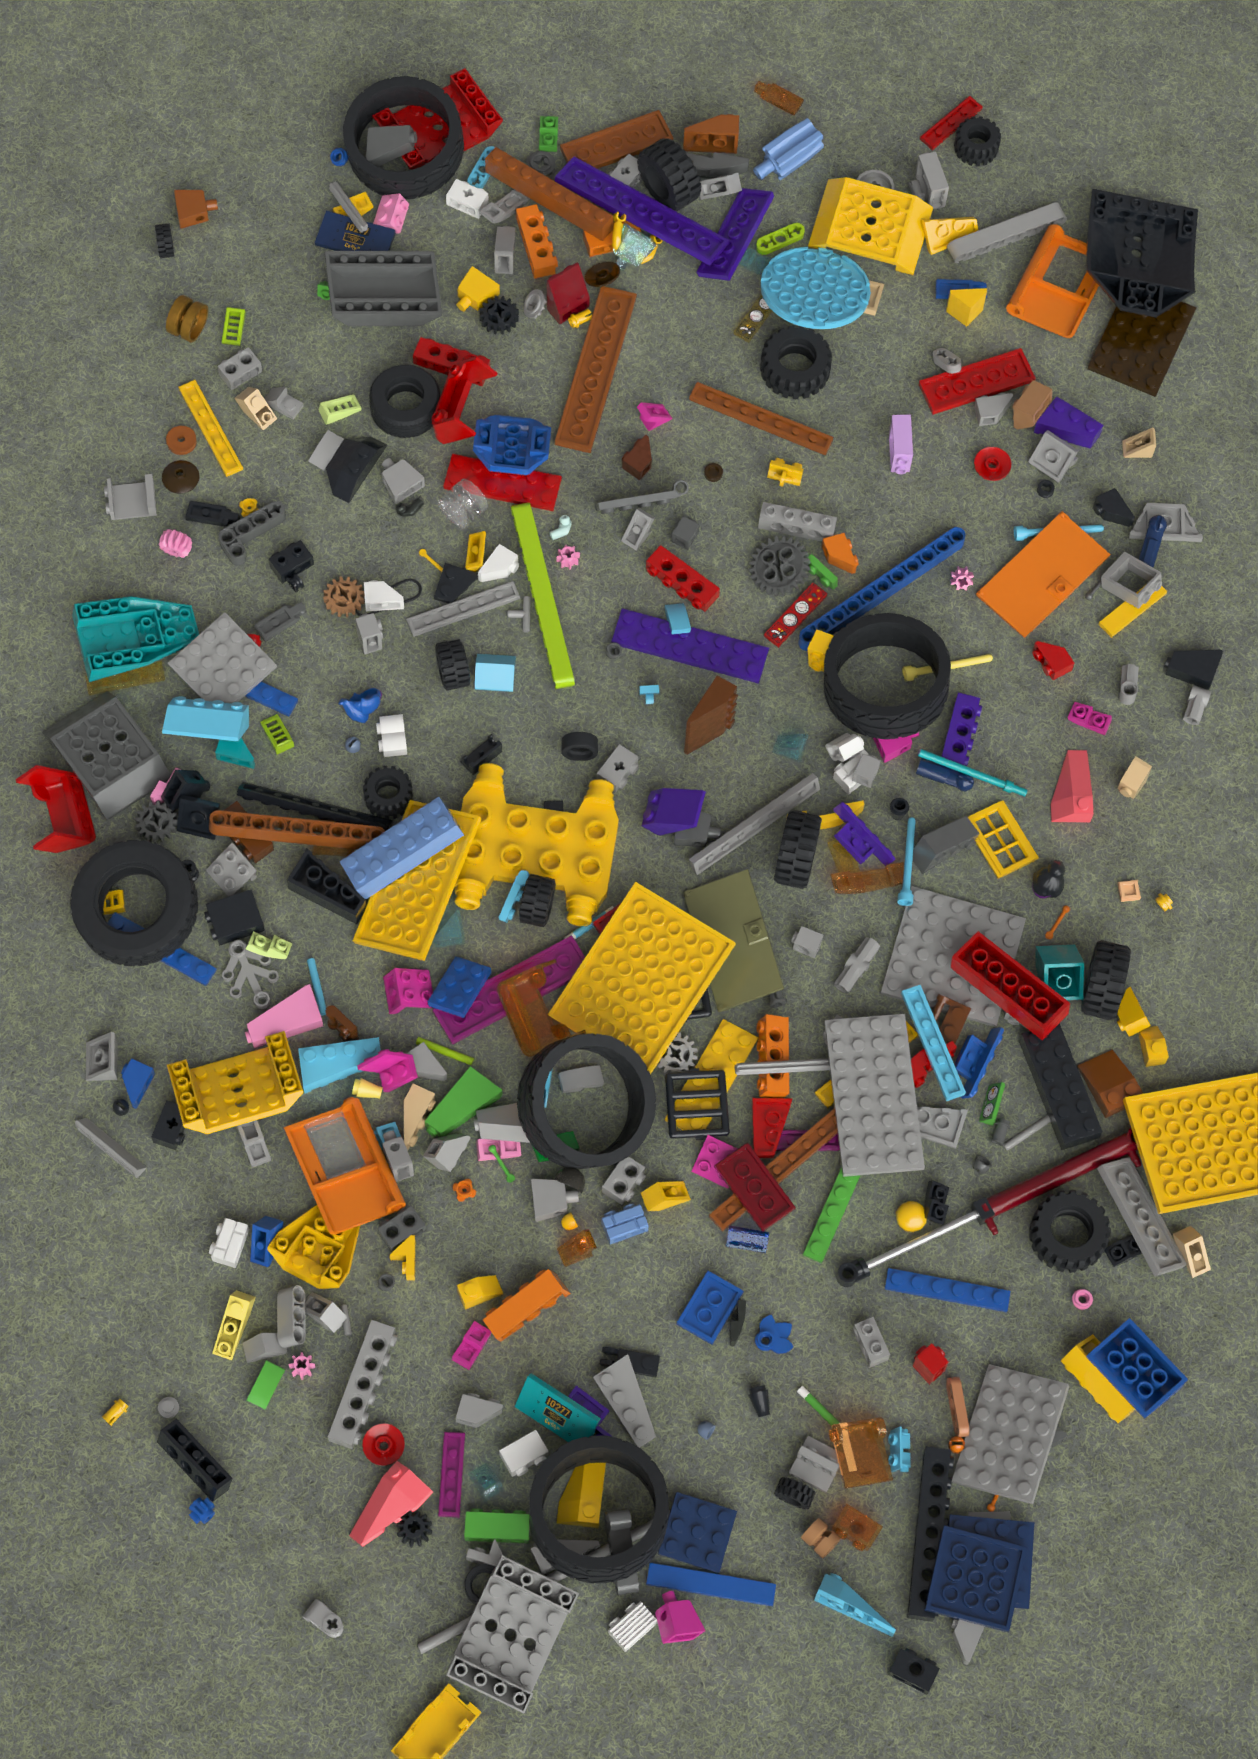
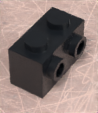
M301 540L289 544L286 549L274 553L268 559L270 568L282 584L286 582L288 577L292 578L293 573L298 575L314 565L312 554Z

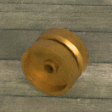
M180 295L168 313L166 331L175 336L181 335V338L188 342H195L206 324L208 306L198 301L193 303V299Z

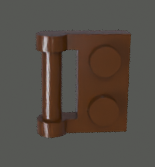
M938 994L936 998L937 1003L932 1013L937 1022L944 1004L950 1005L940 1032L945 1041H953L956 1044L972 1008Z
M328 1006L325 1010L326 1016L329 1018L327 1022L328 1027L340 1032L339 1036L344 1042L359 1040L357 1027L335 1006Z

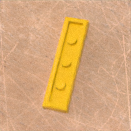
M1161 586L1158 591H1155L1150 596L1149 601L1145 604L1143 603L1139 609L1125 601L1102 619L1098 625L1112 638L1166 595L1167 590Z

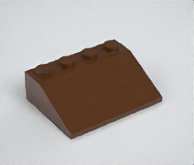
M718 675L715 677L687 720L685 754L688 755L724 734L726 729L730 730L735 722L733 718L736 714L734 710L737 706L736 700L738 698L736 685Z

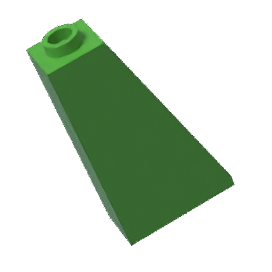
M470 1066L425 1120L426 1131L433 1137H436V1135L438 1137L446 1136L474 1117L476 1110L486 1109L502 1097V1089Z

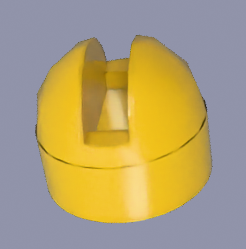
M571 1212L566 1214L561 1220V1224L566 1230H573L578 1227Z

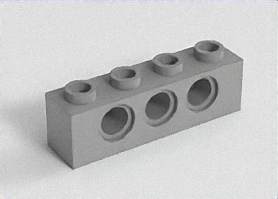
M763 502L758 528L822 541L823 538L834 536L837 517Z

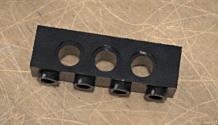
M177 1418L160 1430L157 1443L212 1502L229 1490L233 1478Z

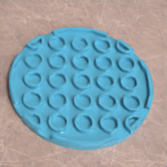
M799 247L776 255L763 270L760 283L763 299L774 313L790 323L812 329H832L855 321L866 310L871 294L869 279L856 262L845 255L840 256L833 253V250L820 247L818 249Z

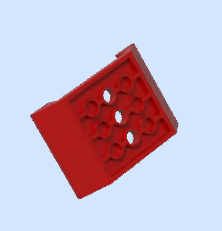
M466 68L450 75V85L442 89L456 105L463 132L464 151L489 139L503 122V119ZM409 105L393 114L389 108H386L373 115V119L379 127L410 125L414 132L417 133V142L415 143L414 150L401 156L410 170L420 168L431 162L445 146L446 143L443 142V139L449 136V127L446 122L433 111L421 106ZM426 112H432L434 114L432 117L424 116ZM435 125L443 126L441 130H435L433 127Z

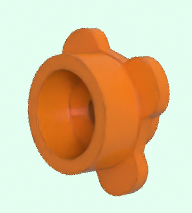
M470 1179L462 1180L453 1185V1190L457 1193V1200L460 1202L469 1197L473 1198L476 1195V1190L472 1188V1181Z

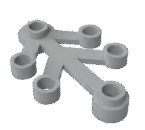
M236 940L229 946L228 950L231 958L226 969L222 972V978L226 982L232 981L234 979L233 971L239 961L242 968L234 986L230 989V996L234 999L241 997V989L247 977L255 994V1006L259 1009H265L270 1005V997L268 993L261 990L255 975L268 978L267 980L270 983H275L279 980V974L275 970H267L249 964L247 957L258 960L262 966H268L271 963V957H268L269 960L267 962H262L261 959L266 956L247 950V944L244 941ZM242 948L241 953H236L235 950ZM228 972L232 974L230 978H226L224 975ZM276 974L275 979H270L269 976ZM237 989L240 991L238 995L232 994L233 990ZM260 999L266 1000L264 1004H259Z

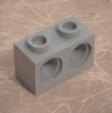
M248 347L238 351L230 359L223 360L218 365V372L232 391L261 373L262 366L261 362Z
M630 1157L620 1161L602 1186V1193L621 1205L625 1201L629 1202L635 1193L633 1191L635 1186H640L646 1178L644 1174L645 1167ZM627 1170H634L636 1175L628 1176L625 1172ZM622 1186L625 1188V1191L618 1193L614 1188Z
M874 1317L854 1324L853 1333L868 1367L870 1368L888 1361L890 1353Z

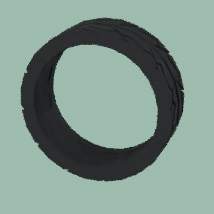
M411 76L392 77L391 79L387 78L378 81L366 88L353 100L345 116L343 139L351 168L360 182L365 183L364 185L371 191L374 190L377 194L383 196L400 193L405 200L432 194L443 187L455 175L460 166L464 152V138L459 113L450 96L444 93V90L435 83ZM403 105L421 106L433 111L446 122L449 127V136L445 146L431 162L420 168L400 172L385 170L369 162L359 151V141L363 130L373 119L374 114L386 108L390 109Z
M878 613L864 616L847 624V627H843L831 640L824 660V694L830 711L852 731L878 739L907 737L927 728L928 724L931 725L943 711L949 692L951 663L949 652L942 638L922 621L895 613ZM876 646H894L909 650L924 659L931 667L936 680L926 694L913 702L899 706H877L866 703L852 695L841 683L838 673L850 657L862 650Z
M594 1033L576 1035L560 1039L545 1046L528 1063L518 1086V1117L524 1133L526 1132L527 1139L545 1158L548 1157L549 1161L562 1167L586 1169L609 1166L626 1159L644 1142L655 1118V1086L649 1070L647 1071V1066L639 1054L631 1047L625 1046L624 1042L608 1035ZM575 1049L588 1050L607 1059L618 1070L628 1092L629 1107L624 1128L616 1141L607 1149L597 1154L582 1153L564 1144L551 1128L544 1109V1090L550 1071L557 1061Z
M586 1436L572 1440L559 1447L542 1463L533 1479L529 1494L530 1526L536 1546L543 1557L547 1558L546 1560L557 1571L570 1578H576L575 1580L591 1584L612 1583L637 1573L655 1557L663 1543L668 1525V1491L663 1474L658 1466L641 1448L628 1441H622V1439L611 1436ZM588 1463H608L630 1471L648 1489L654 1504L655 1515L644 1537L628 1550L609 1557H591L568 1549L549 1530L543 1514V1506L547 1494L554 1483L566 1472Z

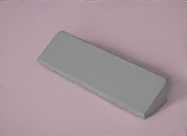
M88 1118L76 1120L75 1125L78 1131L135 1178H138L147 1167Z

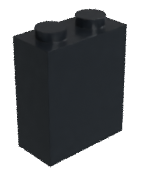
M252 890L206 904L205 918L207 923H212L213 929H210L213 941L217 940L219 946L251 936L253 931L256 933L265 931Z

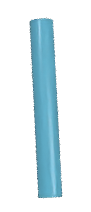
M310 958L307 960L318 1009L320 1015L323 1016L326 1015V1004L315 959Z

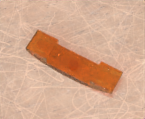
M904 862L889 864L882 869L850 873V871L833 873L830 876L835 893H866L903 884Z

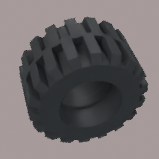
M979 116V118L971 117V120L965 119L964 123H960L956 132L954 151L957 153V157L959 159L962 157V162L964 163L968 161L970 166L973 163L976 164V167L980 166V163H983V166L987 165L988 161L991 163L999 151L1001 142L999 127H996L994 121L991 123L990 119H983L982 116ZM979 138L985 141L986 143L976 144L973 143L970 139Z
M456 639L436 643V659L444 689L448 691L469 686L470 672L461 640Z
M386 765L383 766V769L378 767L375 769V773L371 771L369 778L366 777L364 781L363 793L367 809L370 808V813L373 815L376 813L378 817L383 815L386 819H389V816H393V819H396L397 814L404 815V810H406L409 801L413 800L411 779L409 780L407 773L403 774L402 769L396 770V766L387 768ZM385 786H393L399 790V793L390 799L382 798L377 794Z
M534 874L529 875L520 904L519 920L521 923L545 927L553 905L556 888L555 879Z

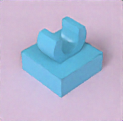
M659 685L639 686V695H645L646 704H653V694H659Z

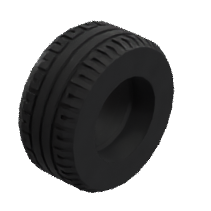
M396 365L381 372L372 383L369 393L371 416L376 425L387 434L399 438H411L426 433L427 430L433 427L432 415L441 397L437 381L428 371L414 365ZM400 392H413L422 398V402L411 410H398L388 403L393 395Z

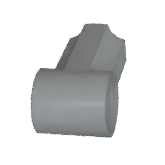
M1135 664L1123 665L1121 670L1118 697L1120 702L1125 705L1133 704L1138 692L1139 667H1136Z
M1193 685L1183 718L1186 723L1199 725L1212 691Z

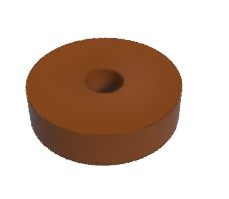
M176 426L166 436L169 450L177 455L190 453L197 444L195 432L187 426Z

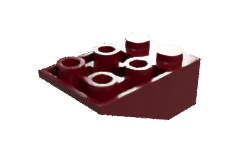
M578 262L567 266L562 272L549 277L547 280V310L559 325L567 321L571 314L576 315L590 307V297Z

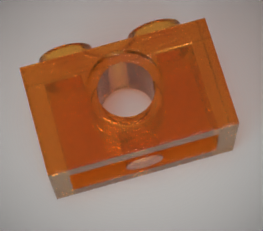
M846 1504L832 1527L842 1540L849 1539L853 1542L852 1545L862 1552L870 1550L883 1526ZM858 1525L862 1529V1533L854 1534L851 1531V1526Z

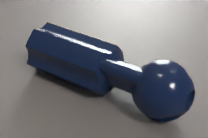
M1155 515L1150 518L1139 556L1140 561L1151 567H1154L1161 540L1167 527L1166 519L1161 515Z
M921 758L916 772L917 775L942 784L954 786L964 792L972 789L974 784L973 777Z

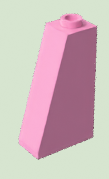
M310 984L247 1024L248 1031L245 1032L248 1044L252 1043L253 1047L257 1048L267 1045L265 1036L285 1031L288 1038L322 1027V1018Z

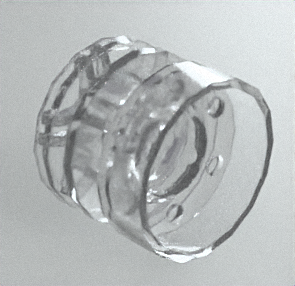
M461 479L452 487V492L448 491L438 500V506L449 521L459 529L465 530L469 524L475 521V517H479L488 509V502L483 493L467 479Z

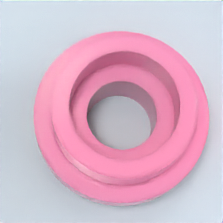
M1085 1289L1075 1291L1072 1296L1073 1305L1080 1310L1088 1309L1093 1302L1092 1294ZM1082 1296L1086 1299V1302L1081 1303L1078 1298Z

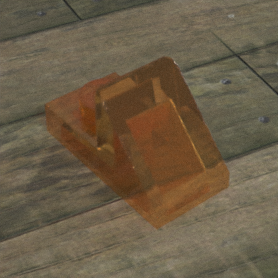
M586 1229L561 1245L557 1250L564 1266L567 1267L592 1257V1251L597 1246L590 1230Z

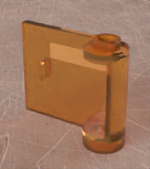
M882 1417L833 1424L829 1430V1437L831 1442L834 1443L845 1489L893 1480L883 1442L886 1436V1425Z

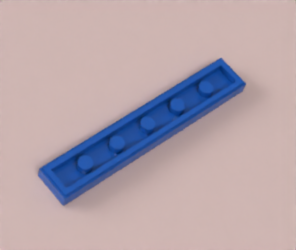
M655 1563L649 1564L646 1585L772 1607L776 1584Z

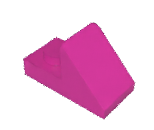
M641 402L637 406V409L640 411L639 418L648 431L672 420L671 415L663 404Z

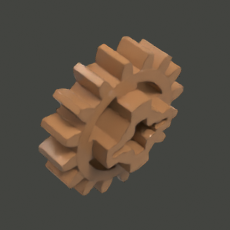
M340 577L338 582L333 579V585L327 584L328 590H324L325 597L323 599L324 603H326V609H331L332 615L338 612V617L345 614L347 618L349 613L356 615L355 610L361 611V604L365 603V593L362 591V585L357 586L356 579L350 582V577H347L346 580Z

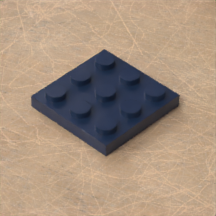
M676 1492L668 1517L665 1537L659 1548L658 1555L719 1574L737 1511Z

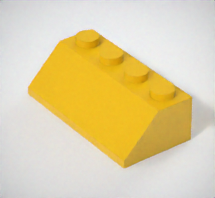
M1092 1334L1078 1343L1061 1362L1066 1370L1079 1380V1384L1089 1391L1093 1399L1107 1411L1109 1417L1119 1423L1129 1416L1135 1408L1086 1358L1101 1343Z

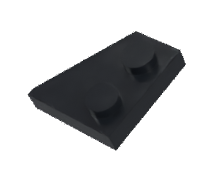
M445 563L434 599L448 604L455 602L471 584L478 580V573Z

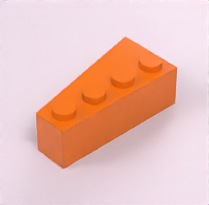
M550 1269L540 1271L536 1274L535 1280L531 1283L523 1284L518 1289L519 1292L514 1296L509 1295L502 1301L503 1304L497 1309L492 1308L485 1314L487 1317L483 1321L498 1341H503L524 1326L523 1321L527 1320L529 1322L538 1317L542 1308L547 1309L554 1306L557 1298L562 1294L564 1297L571 1294L556 1273Z

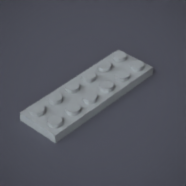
M1130 1157L1099 1166L1097 1169L1153 1275L1156 1277L1185 1267L1187 1263L1163 1218L1158 1214L1156 1205Z

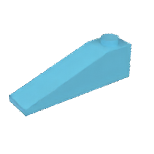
M830 1573V1575L825 1574L814 1601L893 1637L896 1629L850 1586L841 1581L842 1578L833 1573Z

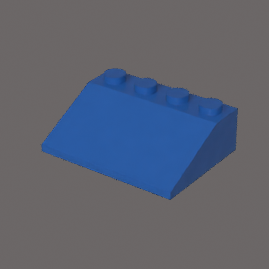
M1130 1318L1086 1356L1144 1419L1170 1399L1188 1380Z

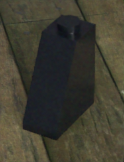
M1223 650L1174 651L1172 658L1167 657L1164 665L1167 668L1165 675L1209 690Z

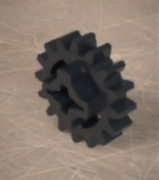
M495 296L494 300L488 298V304L483 302L482 308L479 309V320L482 321V327L487 326L488 332L494 330V334L497 331L504 334V330L511 332V327L515 328L516 322H519V309H516V303L511 304V299L509 298L506 301L504 296L501 299Z

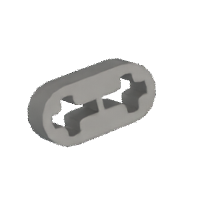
M938 348L933 351L934 364L948 373L953 374L961 371V359L945 348Z

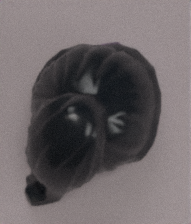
M1052 860L1048 863V866H1044L1034 872L1032 889L1036 896L1039 898H1056L1061 894L1064 889L1063 875H1065V866L1062 861Z

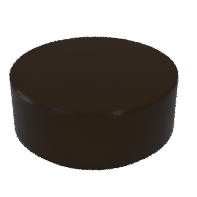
M710 463L704 469V476L710 482H717L723 476V469L719 464Z

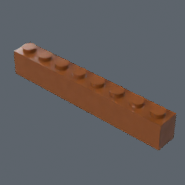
M495 147L485 158L486 173L601 241L613 230V215L499 148Z

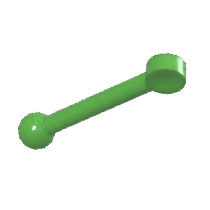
M490 1145L488 1150L494 1154L505 1172L507 1182H513L515 1176L509 1173L496 1152V1146Z

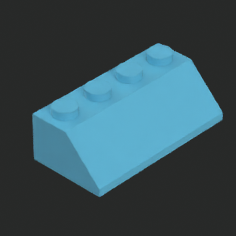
M177 696L167 706L162 733L239 741L249 728V705H242L240 702L224 703L221 700L205 701L202 698L192 700L186 699L183 696Z

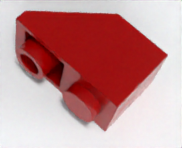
M1040 641L1034 643L1033 657L1036 661L1041 662L1046 676H1050L1052 680H1055L1073 670L1075 662L1064 647Z

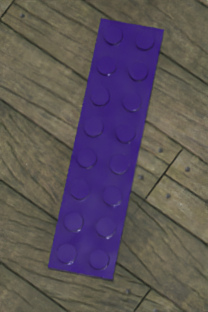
M626 609L621 610L611 643H618L624 648L758 684L769 652L768 647L691 627L690 633L671 634L669 621Z

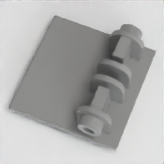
M231 843L206 869L207 873L228 897L234 895L249 879L253 881L257 877V870L234 843Z

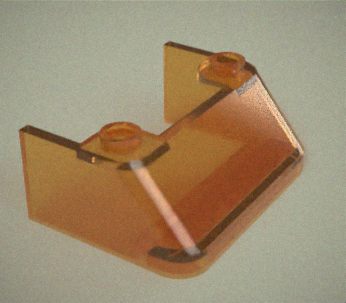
M556 959L525 970L500 982L497 986L498 996L523 1054L528 1057L534 1056L545 1046L560 1039L586 1034V1031L582 1030L571 1035L566 1025L562 1023L553 1025L551 1017L548 1015V1010L539 988L546 984V975L543 969L557 963Z

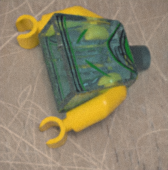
M619 212L613 214V221L615 223L612 233V247L614 253L619 257L615 263L619 265L620 270L623 271L628 263L638 267L640 264L652 260L658 248L657 244L662 243L663 240L660 238L656 240V236L652 234L648 237L630 225L622 224L626 220V215L623 214L621 219H619Z

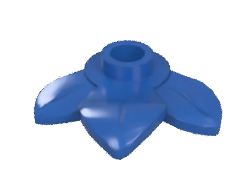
M772 1315L763 1318L759 1324L760 1332L755 1337L756 1346L762 1351L772 1350L777 1354L787 1353L792 1350L794 1346L787 1340L791 1333L792 1324L785 1322L775 1324ZM762 1338H768L769 1343L763 1344Z

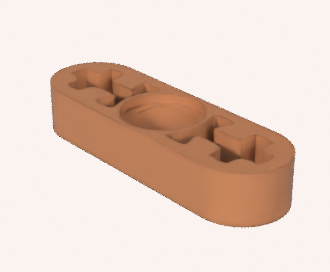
M959 1377L947 1378L946 1388L955 1435L967 1437L969 1436V1423L961 1380Z

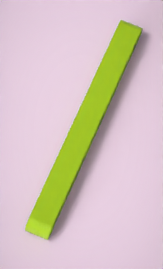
M530 502L512 505L511 513L512 516L514 515L513 521L516 532H518L517 537L520 548H522L521 553L524 565H526L532 597L535 601L536 614L539 616L538 622L540 630L543 632L542 638L544 646L547 648L546 654L549 665H551L550 670L553 682L556 685L555 689L575 686Z

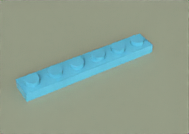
M921 985L903 990L901 995L945 1100L949 1101L964 1096L966 1091Z

